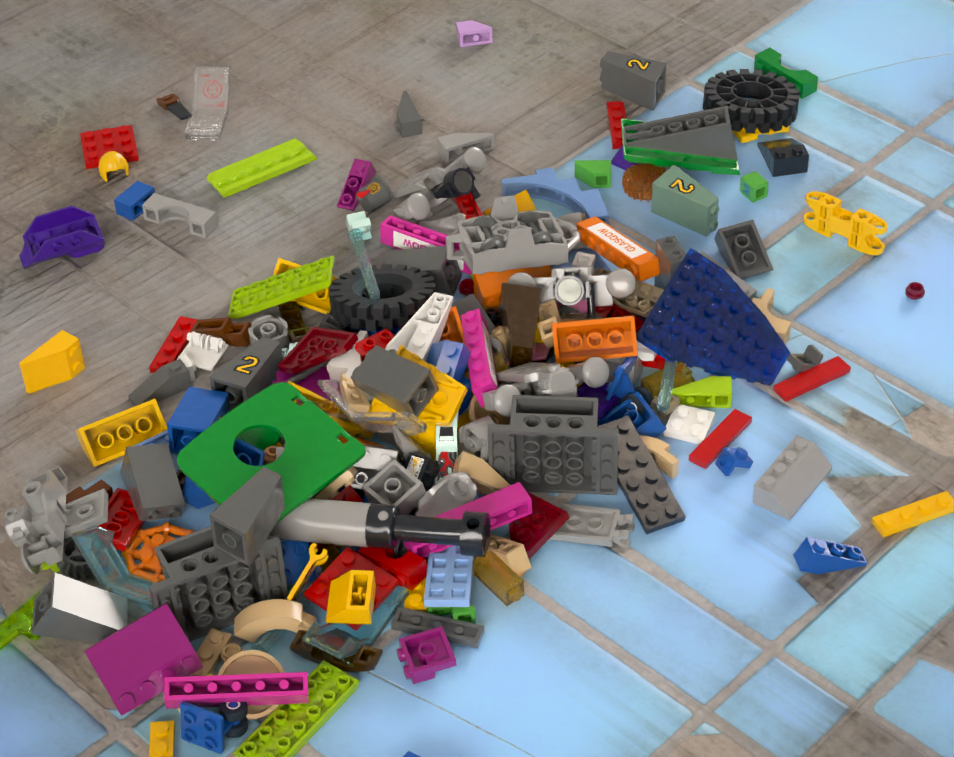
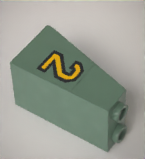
M673 165L652 183V213L706 237L717 229L719 198L680 168Z

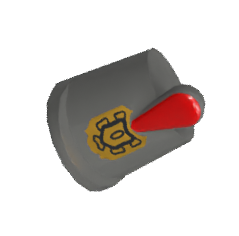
M378 175L372 177L371 181L356 193V199L359 204L368 212L390 202L392 199L388 184Z

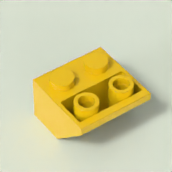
M350 570L331 581L326 623L372 624L376 591L374 571Z

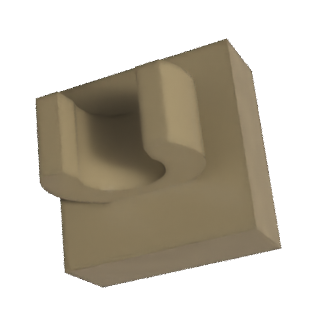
M662 391L651 401V408L657 410L658 415L665 419L669 413H672L680 405L679 397Z

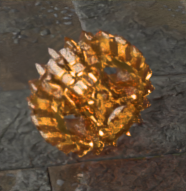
M647 163L631 165V168H627L623 175L622 186L624 193L628 194V197H633L634 200L640 199V201L647 200L649 202V200H652V183L667 170H665V167Z

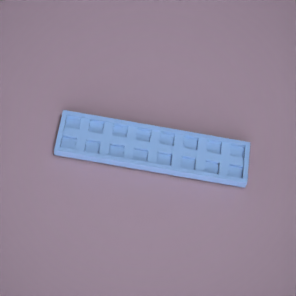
M477 492L475 500L479 499L480 493ZM452 546L438 553L433 552L429 554L424 607H470L474 556L461 555L460 546Z

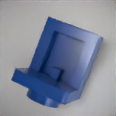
M724 447L715 462V465L725 476H730L735 467L750 468L753 464V460L748 456V452L740 447Z

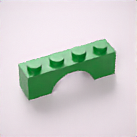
M769 47L755 55L754 69L763 70V75L771 72L777 74L776 78L783 76L788 79V82L796 85L795 89L799 90L801 99L817 91L818 76L806 69L790 70L781 65L782 54Z

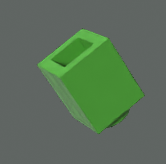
M756 171L741 177L740 192L752 203L767 197L769 182Z

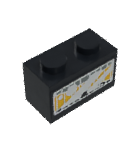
M409 453L404 468L423 483L425 491L432 488L434 480L438 475L440 464L429 458Z

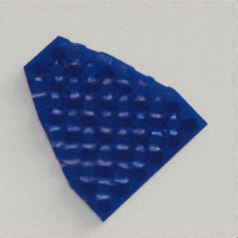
M691 247L636 334L639 343L667 361L673 363L679 361L685 363L687 367H699L704 369V372L717 376L731 377L732 380L740 378L746 379L750 383L759 382L769 386L774 383L791 353L767 317L722 267Z

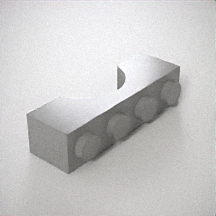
M153 193L142 205L144 220L157 224L169 220H182L189 224L192 235L205 239L218 227L215 211Z

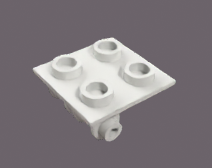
M193 331L187 334L189 343L180 355L186 354L189 360L194 361L197 368L212 371L229 345L225 344L222 338H215L206 334L201 336V334Z

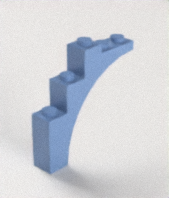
M554 168L535 170V175L501 179L503 197L514 196L527 190L532 198L544 199L560 204L574 213H585V219L596 216L609 225V215L599 189L580 191L576 178L558 180Z

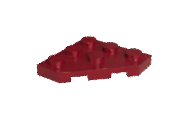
M313 326L279 363L278 368L284 373L297 374L347 353L358 341L356 333Z
M527 492L532 501V514L510 522L509 533L511 541L524 545L530 560L570 517L565 510Z

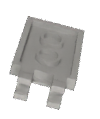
M557 503V507L568 512L570 518L549 540L612 547L613 542H615L620 547L629 548L631 542L628 539L630 532L633 533L635 523H633L634 514L621 515V510Z

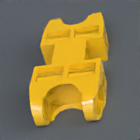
M812 191L806 194L805 202L814 210V212L804 214L803 222L807 227L829 238L835 233L848 238L847 246L865 254L880 255L884 252L885 245L875 234L882 235L887 232L888 226L886 221L861 208L855 213L841 208L842 200L827 193Z

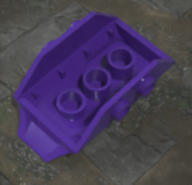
M71 205L36 216L22 236L24 246L19 257L25 269L35 264L66 255L73 258H81L82 256L99 252L104 248L105 241L95 215Z

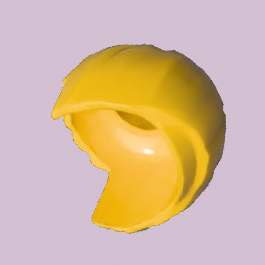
M109 151L100 158L99 172L104 181L108 182L107 172L123 169L128 176V163L120 153Z

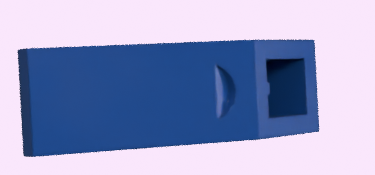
M806 537L793 554L800 571L814 574L862 567L868 564L860 547Z

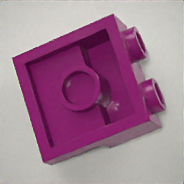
M442 626L399 639L400 648L396 649L400 662H405L406 665L403 666L406 679H411L413 684L435 678V672L457 666L456 658Z

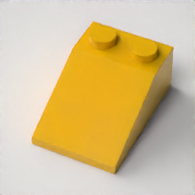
M61 330L19 363L28 394L71 380L85 369L79 338L64 330Z

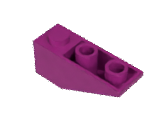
M354 159L337 203L338 208L354 211L358 206L359 202L356 199L357 191L370 182L376 174V170L371 162Z

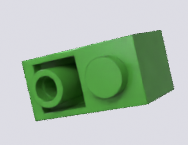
M575 160L574 176L592 188H611V160Z

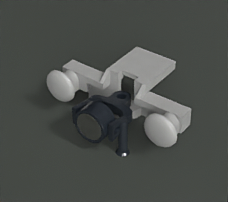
M471 147L467 149L465 154L459 156L444 169L436 166L413 174L391 192L394 198L415 192L394 209L397 217L405 221L415 218L418 222H423L433 216L430 208L444 203L450 198H459L470 193L473 196V200L479 198L482 194H479L474 185L476 178L473 173L478 174L485 169L486 158L484 153L477 147ZM426 178L433 179L436 184L431 189L433 197L423 182Z
M594 266L555 267L552 269V277L532 278L527 273L520 272L512 275L507 283L542 288L540 304L555 299L564 305L571 306L581 300H587L586 317H597L595 307L613 306V296L617 298L628 297L634 291L636 281L633 274L627 269H615L609 275H593Z

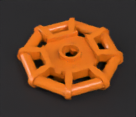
M165 522L163 525L145 530L139 529L126 551L121 553L128 568V576L153 584L165 580L154 547L177 539L171 537L170 533L183 537L195 531L172 525L170 522ZM142 542L144 546L141 548V550H136V548ZM140 559L142 563L136 565L134 560Z

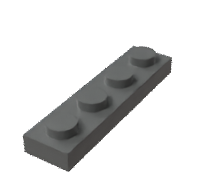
M398 607L391 622V629L411 634L442 626L450 643L477 649L485 632L483 625Z

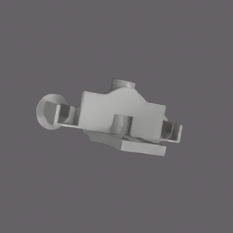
M591 357L587 361L565 368L560 367V364L529 362L497 372L498 381L518 383L506 384L498 389L483 393L485 408L491 411L496 410L500 415L511 418L513 395L577 397L576 385L578 383L585 382L593 388L601 387L606 383L609 377L608 364L600 357Z
M60 466L49 469L38 476L32 474L27 476L22 496L31 508L22 505L17 508L8 509L5 513L4 528L15 546L20 548L22 563L30 573L38 574L39 565L44 562L50 566L62 561L64 539L108 522V493L105 488L66 504L67 476Z

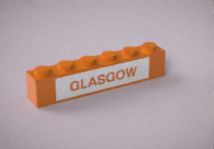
M596 216L576 223L581 237L580 242L617 267L630 271L636 280L642 282L660 275L659 258Z

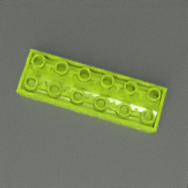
M294 138L213 171L207 176V181L223 198H226L295 168L317 160V157L300 140Z
M333 255L324 257L318 261L304 264L301 267L287 270L284 273L273 275L267 279L233 290L228 316L231 319H239L328 288L331 284L335 257Z
M323 660L308 675L309 703L280 704L233 752L236 757H294L358 689L360 681Z

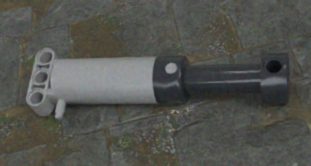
M310 498L275 524L270 535L278 537L279 540L394 549L398 541L460 546L461 555L485 557L490 539V515L486 512L465 511L462 519L401 515L397 505Z

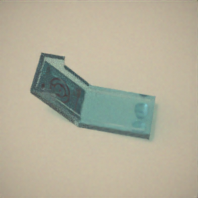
M93 526L73 533L72 538L103 590L149 606V609L153 610L149 586L155 584V582L130 574L112 544L114 532Z
M398 585L373 613L372 624H363L355 631L344 623H327L319 626L318 622H314L302 640L340 660L357 653L361 645L371 647L391 621L398 607L408 597V590Z

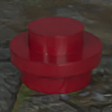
M462 280L459 285V292L465 296L474 294V280Z
M912 282L906 287L905 294L910 299L917 300L924 297L925 290L922 284Z

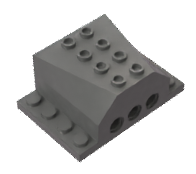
M513 395L510 425L488 424L489 465L510 485L520 482L527 492L617 495L619 429L597 428L598 398Z
M211 526L154 547L165 580L149 586L153 610L167 603L189 642L208 635L211 628L221 630L234 625L235 617L252 604L272 599L287 600L286 576L281 542L278 537L264 542L250 566L214 547Z

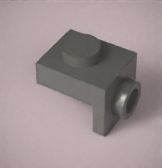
M808 345L804 354H790L787 361L795 371L802 373L819 365L823 354L813 345Z

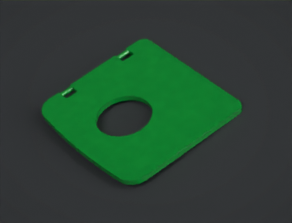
M281 382L272 384L209 426L179 452L177 463L179 469L219 506L263 467L277 472L282 477L285 509L276 522L277 524L365 456L366 451L363 444L349 435L344 428L312 401L304 397L299 390L289 383ZM298 398V399H300L304 404H302L301 406H298V405L294 402V400H296V399ZM269 428L278 432L283 437L285 449L282 455L274 462L262 466H252L241 462L234 454L233 450L236 440L248 430ZM343 436L348 442L343 444L338 438Z

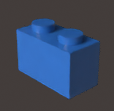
M136 181L114 199L116 214L134 221L143 213L142 205L155 193L154 187Z

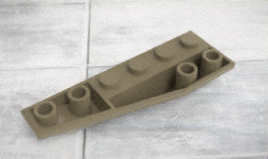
M599 267L594 269L593 275H609L612 271ZM635 280V289L628 297L617 298L613 296V303L618 307L665 323L680 312L673 292Z

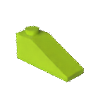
M710 376L671 389L670 394L679 397L680 404L690 407L731 408L732 380L731 377Z

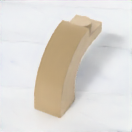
M767 288L764 295L761 294L759 299H752L750 326L755 335L762 341L784 349L790 338L791 322L777 318L770 313L774 304L775 290Z
M555 299L540 304L539 309L541 322L537 323L542 341L548 348L554 346L552 323L561 322V314Z
M640 436L658 469L671 479L678 475L679 460L670 454V445L657 438Z
M283 599L265 600L246 607L235 617L234 636L254 643L262 634L274 629H286L298 633L300 630L316 634V617L303 612L301 603Z

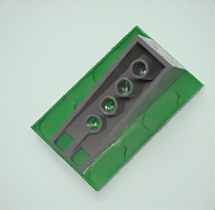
M728 106L649 122L621 118L624 159L628 162L654 164V166L663 167L675 165L686 170L711 171L712 174L740 175Z

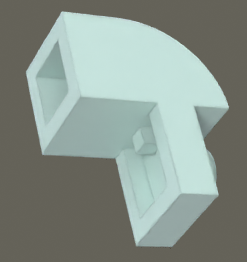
M365 211L346 215V224L353 243L372 239L370 233L371 223L370 219L366 218Z

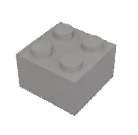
M395 459L363 486L367 500L370 503L397 505L401 515H408L418 506V500L426 492L423 483Z

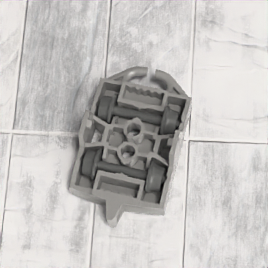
M514 196L493 198L490 215L458 221V234L446 237V255L448 260H463L473 274L480 275L493 271L504 272L505 270L528 267L540 268L545 265L558 266L562 263H568V252L579 243L581 237L574 224L553 217L551 211L533 210L518 212ZM561 229L570 231L573 237L565 239ZM454 243H459L460 251L454 252Z

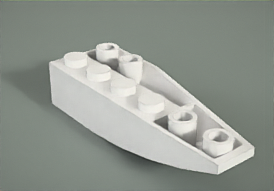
M434 292L387 344L385 350L396 354L400 345H403L408 351L415 353L426 362L432 344L439 342L452 306L453 296Z

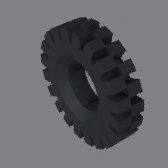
M740 69L738 74L735 70H728L726 74L723 72L715 74V77L709 78L708 83L706 82L703 109L708 110L728 106L733 131L740 132L742 128H746V133L755 134V128H758L760 133H769L770 129L774 132L782 130V125L787 128L788 125H791V122L796 120L800 96L799 90L795 89V84L788 82V79L783 76L776 78L777 74L768 72L766 75H763V70L754 69V72L750 73L749 69ZM744 97H747V98H756V99H761V100H747V99H743V98H744Z
M382 264L381 269H377L376 265L366 266V271L361 268L351 270V274L344 273L340 275V279L336 278L329 287L331 315H333L335 321H340L341 325L346 327L351 325V328L361 330L366 326V331H376L378 327H382L383 330L387 328L389 331H392L393 325L402 329L431 295L436 292L435 279L425 270L420 272V268L416 267L407 269V265L400 264L394 269L391 264Z

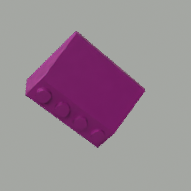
M167 603L84 650L121 716L163 692L164 677H186L204 667Z

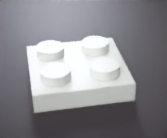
M680 404L672 411L666 424L667 429L664 431V436L700 444L710 432L715 420V412Z

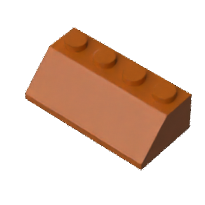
M550 265L540 268L511 269L504 272H486L481 275L473 274L474 296L484 311L492 307L499 308L502 283H507L512 275L520 272L527 273L532 278L552 277Z
M634 316L552 323L556 363L587 361L591 357L609 359L638 356Z

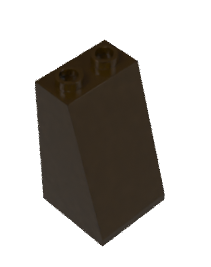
M502 283L500 314L511 368L532 362L542 288Z

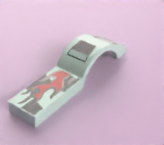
M459 410L450 427L436 426V463L440 464L435 478V484L444 476L452 474L455 460L458 458L457 424Z

